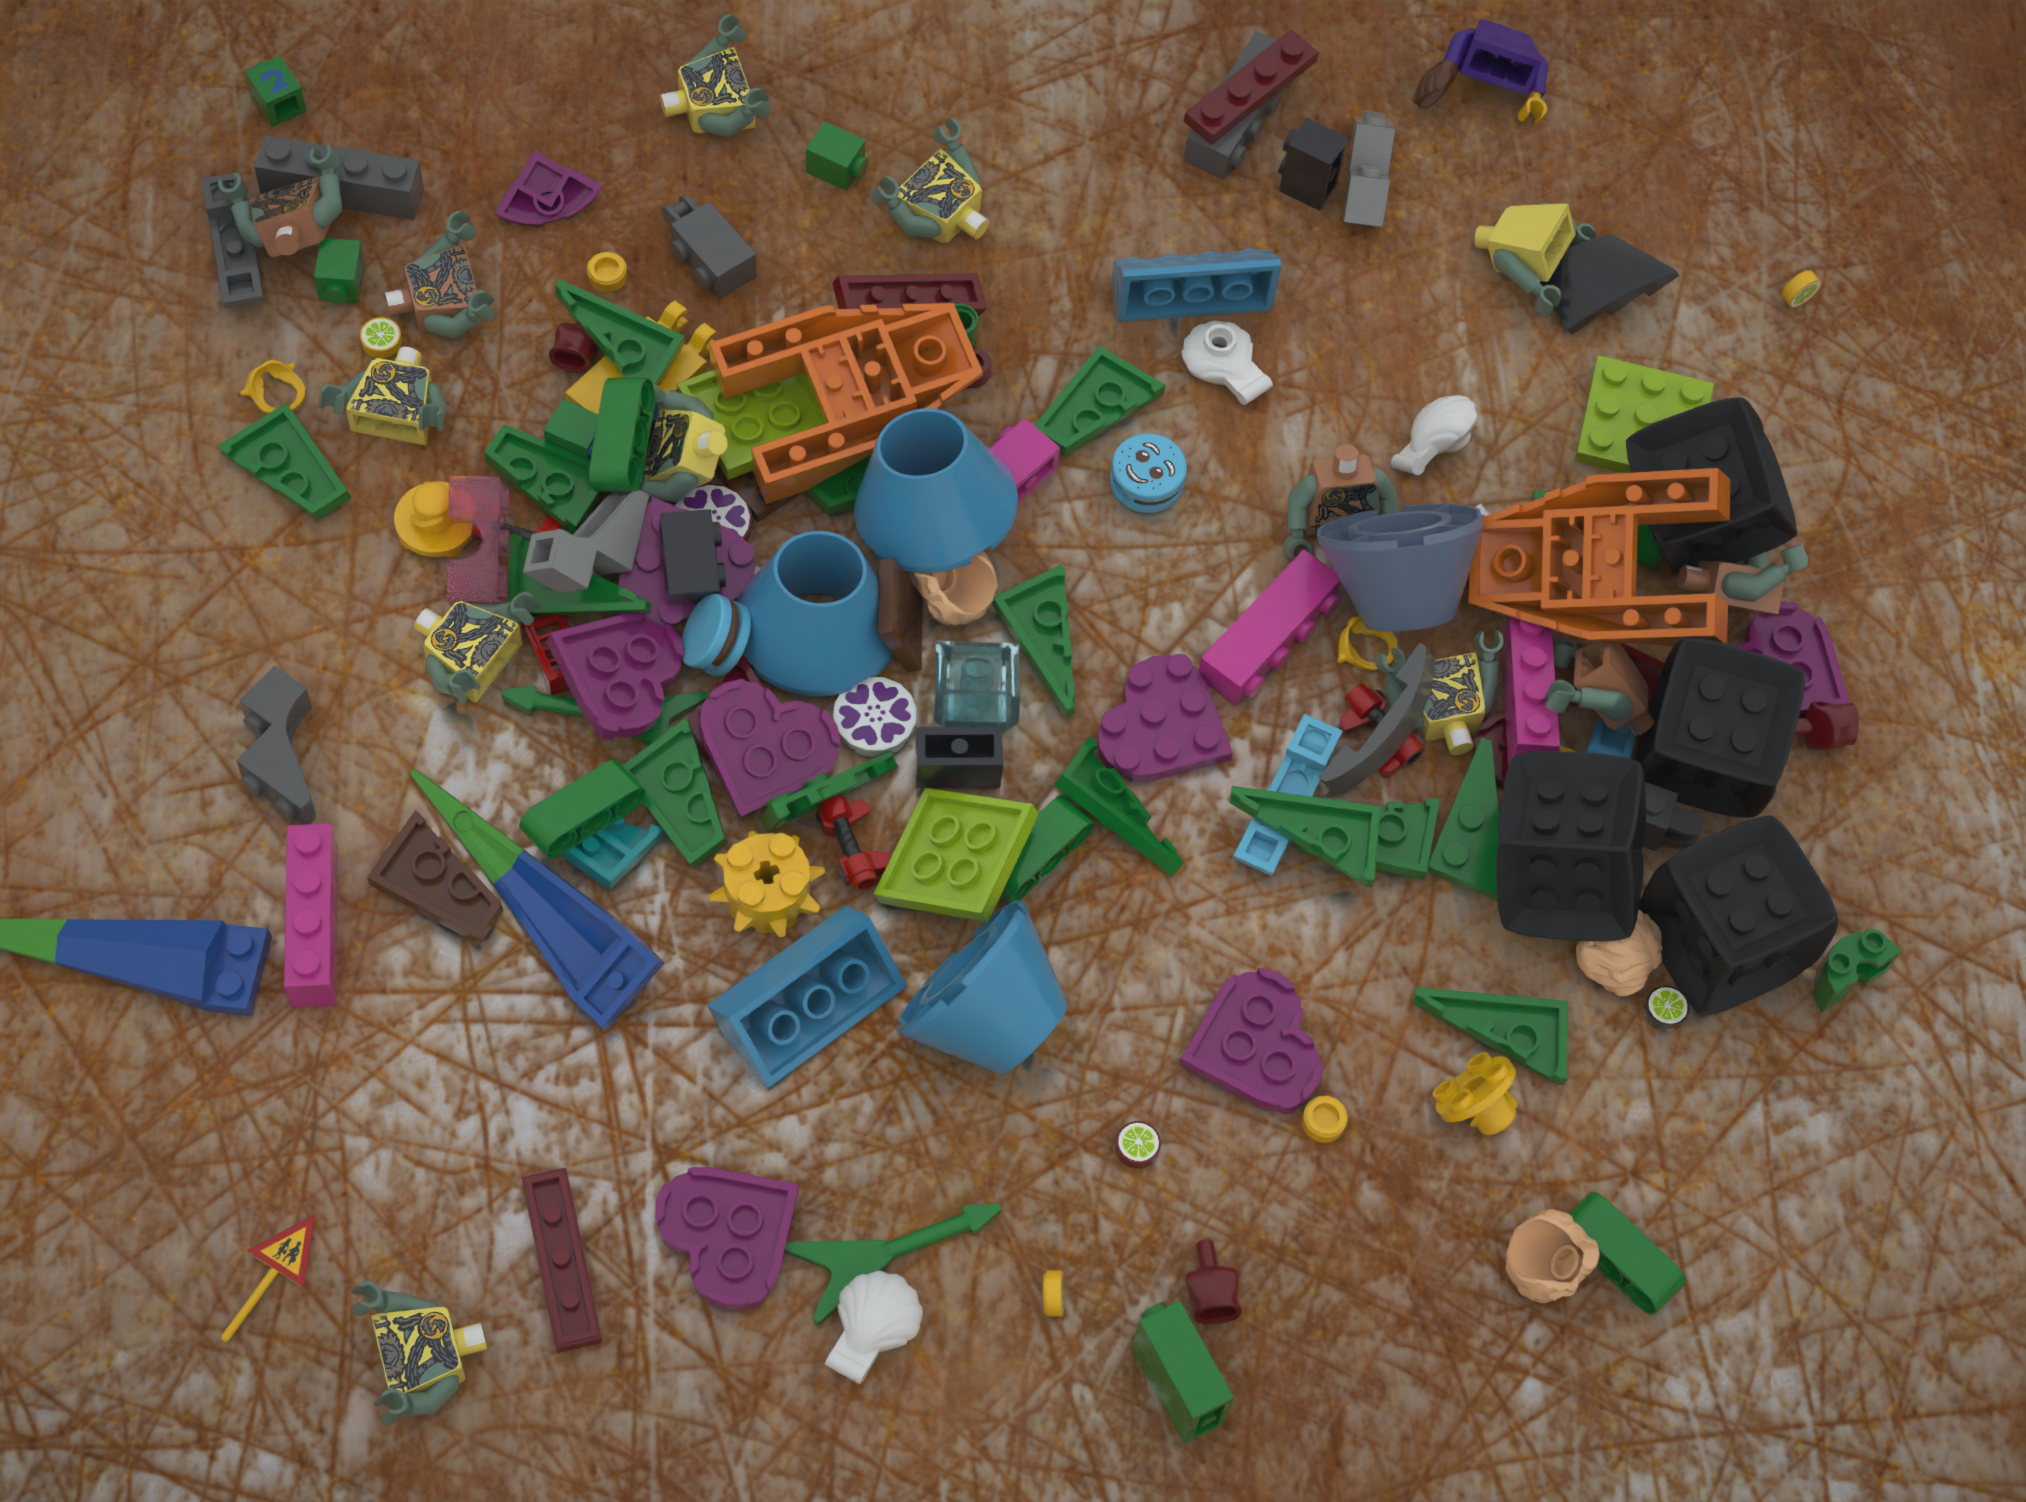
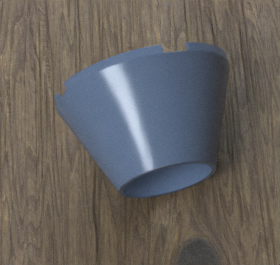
M1403 505V512L1379 515V509H1374L1332 520L1318 528L1317 537L1320 547L1364 625L1376 631H1411L1438 626L1456 617L1485 520L1484 514L1481 515L1480 509L1467 505Z

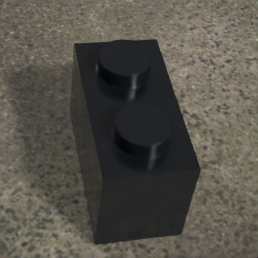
M1306 117L1298 131L1292 129L1284 142L1283 150L1287 154L1284 156L1278 169V174L1282 175L1279 191L1320 211L1338 184L1348 137Z
M711 509L661 513L658 528L667 605L700 602L707 595L719 594L720 588L726 587V573L724 562L717 563L715 547H721L722 545L721 528L719 522H712Z
M916 727V788H1001L1003 771L1002 727Z

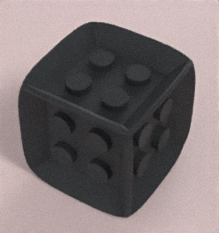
M1727 398L1695 407L1648 425L1626 439L1627 457L1631 473L1719 468L1731 480L1730 521L1648 525L1659 546L1661 556L1677 574L1683 565L1697 567L1699 561H1721L1734 564L1775 549L1797 536L1798 532L1793 507L1776 455L1764 433L1759 415L1745 398Z
M1696 638L1680 639L1673 646L1664 662L1662 676L1656 686L1648 709L1655 723L1648 731L1641 735L1635 761L1640 762L1645 782L1678 793L1676 802L1733 817L1754 818L1760 815L1774 797L1777 783L1787 763L1803 701L1805 687L1804 672L1781 660L1728 644Z
M1562 751L1527 752L1515 755L1512 758L1505 777L1499 811V844L1496 856L1497 901L1499 916L1504 929L1530 937L1577 941H1615L1629 938L1632 935L1640 905L1643 880L1642 848L1646 831L1645 778L1640 762L1616 755Z
M1772 815L1744 821L1702 839L1676 853L1655 870L1642 894L1639 910L1644 914H1648L1661 931L1662 963L1685 999L1702 1016L1729 1010L1794 979L1819 960L1838 928V916L1835 906L1820 877L1791 833Z

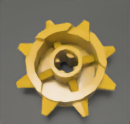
M751 831L748 838L732 845L727 854H716L714 861L724 873V886L709 894L708 897L710 901L725 902L727 909L735 920V932L740 934L747 928L753 927L755 932L776 933L778 937L786 936V929L793 926L802 913L818 914L820 906L810 895V882L824 874L825 868L809 866L808 859L802 848L799 847L800 837L796 835L790 837L785 833L757 834L755 831Z

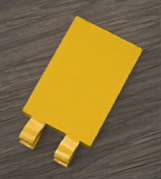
M675 300L665 308L657 324L679 333L688 324V320L683 317L687 313V309ZM649 316L646 317V319H649V320L655 322V321L652 320ZM706 323L701 324L695 330L687 345L684 344L663 378L659 387L662 388L664 393H667L669 390L677 392L676 383L701 375L708 370L707 361L704 357L710 354L709 343L714 341L712 338L717 335V332ZM604 356L565 392L566 401L599 414L605 381L608 378L624 377L609 359ZM662 404L658 406L659 409H664Z

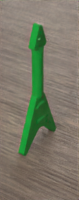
M536 686L501 690L502 700L527 714H531L534 709L585 718L575 699L539 693ZM706 692L665 696L661 705L660 716L655 726L633 738L649 746L670 730L669 726L674 720L696 709L698 705L703 704L707 698Z
M964 1205L963 1213L888 1242L884 1240L787 1242L785 1251L787 1254L822 1267L831 1274L830 1282L813 1315L814 1324H822L838 1310L837 1305L840 1304V1292L856 1276L861 1274L867 1275L879 1270L883 1271L894 1258L970 1230L971 1234L975 1235L1001 1213V1205Z

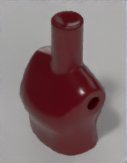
M577 322L561 323L557 327L555 343L549 351V359L559 369L582 373L588 370L590 362L597 355L599 348Z
M1814 701L1809 705L1805 717L1798 718L1794 735H1804L1806 746L1814 750H1827L1843 745H1854L1859 729L1857 707L1852 702L1830 704Z
M1204 1239L1199 1241L1196 1247L1200 1268L1186 1274V1286L1194 1307V1318L1197 1323L1205 1325L1231 1322L1239 1318L1242 1311L1238 1301L1237 1271L1232 1267L1218 1265L1215 1245L1212 1240Z

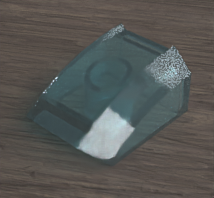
M935 642L934 720L942 727H1002L1003 734L1019 723V643Z

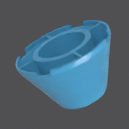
M916 409L897 416L881 431L855 498L854 519L859 537L862 542L865 541L875 552V556L878 559L895 558L901 568L907 571L920 573L943 572L966 566L971 563V557L981 553L988 547L993 550L1001 543L1015 521L1018 510V493L1013 475L1005 463L956 416L939 409Z
M827 531L805 532L785 542L747 583L737 599V602L748 608L751 615L750 635L743 655L754 667V672L760 678L777 688L791 693L806 696H831L852 691L853 685L869 677H876L888 665L894 654L878 635L879 577L860 549L852 541L836 533ZM819 593L830 595L839 600L831 603H812L802 600L797 596Z
M1018 900L1006 905L991 916L989 922H984L973 932L976 937L959 953L954 950L935 970L903 1010L898 1021L904 1027L898 1025L895 1028L897 1032L903 1037L998 1074H1005L1011 1071L1048 1037L1067 1011L1068 1002L1029 912Z

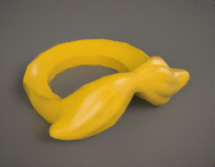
M271 359L251 371L246 386L240 391V395L250 396L257 408L265 415L275 410L276 408L270 407L264 400L262 375L264 372H269L274 378L280 379L296 390L297 397L294 403L289 406L293 413H295L305 400L306 387L302 380L293 372L295 363L286 364Z
M1360 616L1351 617L1348 620L1347 627L1339 637L1337 662L1341 664L1346 661L1358 669L1367 672L1378 671L1375 662L1365 661L1358 655L1356 649L1352 647V643L1348 638L1349 632L1352 631L1355 634L1372 635L1384 640L1389 650L1386 657L1389 666L1394 661L1391 650L1392 648H1398L1397 639L1393 632L1371 630L1364 625Z

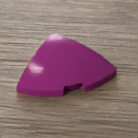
M534 150L518 179L513 181L497 208L495 215L513 223L531 226L544 225L545 222L561 218L568 219L585 209L597 197L603 186L569 166L567 169Z

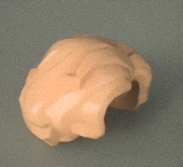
M984 551L971 557L970 564L957 569L934 573L915 572L919 593L926 600L931 616L944 625H965L984 616L987 608L994 601L995 592L999 587L996 572Z
M1639 910L1634 931L1629 938L1615 941H1579L1576 946L1578 966L1588 978L1602 984L1605 990L1614 992L1619 997L1632 995L1645 986L1649 973H1651L1652 969H1657L1662 962L1661 931L1648 914H1644Z
M1555 1209L1541 1210L1527 1218L1514 1229L1512 1236L1509 1238V1246L1505 1253V1269L1510 1280L1517 1286L1521 1295L1539 1303L1556 1301L1558 1298L1575 1294L1579 1283L1597 1267L1600 1257L1597 1242L1589 1237L1569 1214Z

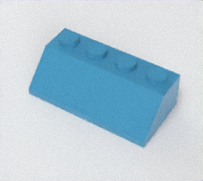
M1244 249L1238 252L1224 253L1209 251L1195 255L1178 256L1168 254L1162 257H1128L1123 260H1114L1111 287L1117 322L1272 311L1282 266L1281 260L1270 249Z
M845 905L709 1003L707 1007L729 1044L760 1081L769 1088L899 993L907 985L870 917Z

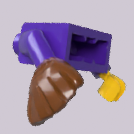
M1480 19L1476 29L1468 28L1457 32L1453 36L1443 61L1425 72L1412 99L1413 103L1419 107L1428 108L1434 105L1452 85L1460 70L1461 74L1528 95L1529 99L1518 111L1517 116L1518 120L1523 122L1528 117L1529 112L1532 113L1535 126L1547 112V105L1540 97L1545 95L1548 63L1537 51L1528 34Z

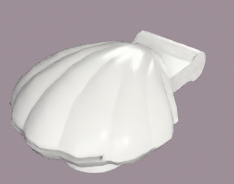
M1210 321L1194 327L1191 333L1184 338L1182 359L1188 371L1193 376L1215 385H1226L1242 405L1248 404L1273 387L1271 379L1251 360L1253 343L1251 342L1250 335L1235 323Z
M1462 395L1439 397L1427 404L1418 413L1413 422L1411 442L1400 453L1393 456L1391 460L1392 467L1400 471L1420 475L1435 455L1443 452L1452 453L1463 448L1469 442L1471 430L1477 421V405L1469 397Z
M880 1270L867 1275L861 1274L856 1276L840 1292V1304L837 1306L844 1332L827 1357L825 1365L858 1384L864 1381L880 1352L907 1344V1341L917 1336L920 1329L919 1324L922 1320L923 1308L919 1304L917 1292L898 1274H888Z

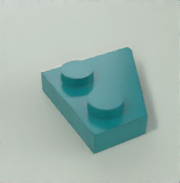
M621 818L561 856L610 891L662 839L663 829L661 827L650 824L649 830L626 825L624 824L625 818Z

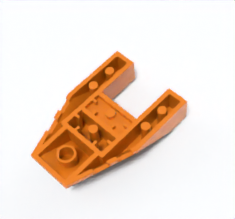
M954 303L902 304V308H877L876 305H860V309H834L833 305L822 306L709 343L710 365L724 399L806 373L825 418L826 424L751 448L752 470L766 504L804 492L872 455L881 431L891 420L903 413L916 409H937L983 376V371Z
M1719 468L1591 475L1586 477L1585 481L1573 486L1552 490L1545 493L1544 497L1523 505L1519 503L1484 517V527L1469 572L1468 603L1594 642L1674 646L1680 639L1696 638L1727 644L1728 603L1717 594L1636 596L1638 525L1730 521L1731 480Z

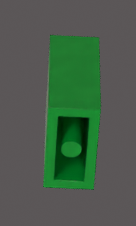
M1180 1300L1169 1306L1165 1302H1161L1145 1310L1141 1314L1142 1319L1138 1322L1131 1349L1182 1442L1186 1444L1224 1425L1234 1396Z

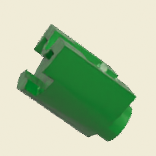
M1869 929L1864 933L1856 932L1842 937L1829 950L1816 972L1814 999L1821 1013L1845 999L1850 992L1847 987L1856 981L1867 985L1888 972L1902 950L1890 939H1887L1885 934L1876 929Z

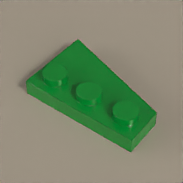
M287 403L279 406L217 446L222 455L316 520L352 498Z
M1440 798L1425 799L1424 803L1403 804V801H1390L1385 806H1381L1375 869L1422 880L1425 879ZM1299 847L1300 853L1313 855L1312 853L1308 852L1302 847Z

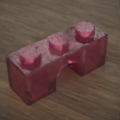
M449 476L448 518L453 523H469L477 526L482 536L479 550L470 558L463 560L447 559L446 602L451 606L459 601L471 605L473 603H501V596H508L509 572L502 571V555H509L510 530H503V514L511 512V488H504V482L501 477Z

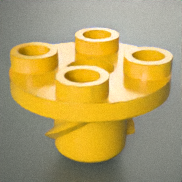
M442 481L424 482L410 489L398 502L394 513L396 533L401 545L414 553L427 557L446 556L453 558L460 555L464 547L473 538L471 530L477 509L472 497L461 487Z
M1481 1052L1467 1062L1466 1070L1454 1079H1448L1440 1083L1434 1089L1432 1095L1436 1100V1111L1444 1121L1459 1122L1471 1118L1469 1125L1471 1128H1478L1484 1135H1494L1506 1129L1516 1116L1515 1108L1518 1106L1517 1101L1511 1092L1508 1091L1515 1079L1516 1069L1506 1057H1491L1488 1052Z

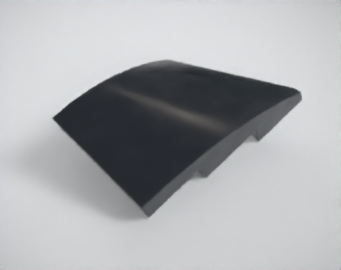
M1609 234L1568 248L1549 281H1541L1540 284L1543 287L1554 285L1560 289L1561 300L1557 307L1554 305L1553 307L1566 330L1574 334L1602 313L1607 312L1613 315L1642 293L1650 297L1680 275L1672 267Z

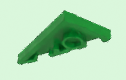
M560 279L555 284L554 294L624 378H649L658 386L660 385L684 346V335Z
M510 534L507 602H511L519 593L529 592L541 605L540 609H534L529 612L532 616L651 613L650 601L592 573L588 589L557 593L523 573L530 541L516 534Z
M1061 564L994 596L992 606L1067 718L1075 714V688L1072 677L1070 627L1068 625V603L1065 592V569Z
M1089 736L1071 759L1054 786L1061 790L1070 801L1079 804L1096 817L1102 826L1114 831L1166 873L1173 876L1183 864V861L1177 854V850L1168 838L1159 842L1146 824L1151 819V815L1133 791L1125 785L1118 771L1115 768L1103 767L1093 753L1098 744Z
M1481 738L1428 863L1427 872L1497 901L1496 856L1499 844V811L1492 741Z
M890 751L828 778L826 773H823L804 783L805 789L791 795L789 792H785L766 803L768 808L759 819L766 832L769 833L819 808L820 804L827 799L842 796L896 769L898 764Z
M1232 786L1230 804L1365 887L1372 888L1375 879L1381 806Z
M1422 987L1415 988L1413 993L1414 1005L1557 1085H1564L1567 1081L1568 1001Z

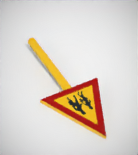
M315 1215L246 1250L247 1253L268 1265L271 1269L221 1335L223 1342H228L278 1273L304 1289Z

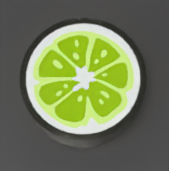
M1668 985L1653 989L1643 1006L1644 1016L1648 1023L1661 1031L1678 1029L1686 1020L1690 1010L1689 1001L1685 994L1678 988Z

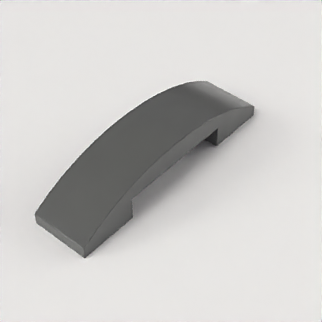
M234 173L201 178L223 307L227 308L264 301L256 248L241 236L231 211L233 203L226 200L218 187V181L222 179L227 189L233 188L237 184Z
M1422 643L1417 645L1395 675L1404 691L1358 753L1344 744L1319 777L1326 788L1333 794L1337 795L1349 790L1374 774L1398 751L1417 724L1427 703L1435 672V660L1428 648Z

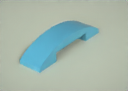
M1304 714L1268 791L1313 797L1321 782L1319 777L1327 768L1343 731ZM1254 818L1251 820L1233 859L1273 876L1291 840Z

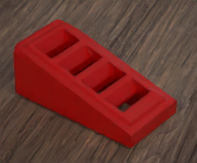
M544 615L535 618L529 626L522 623L526 637L551 695L569 690V687L560 668L556 670L552 668L558 664L554 657L548 659L547 655L552 654L549 646L542 647L541 643L547 641L550 632L537 636L535 631L556 624L559 629L550 632L570 628L564 615Z

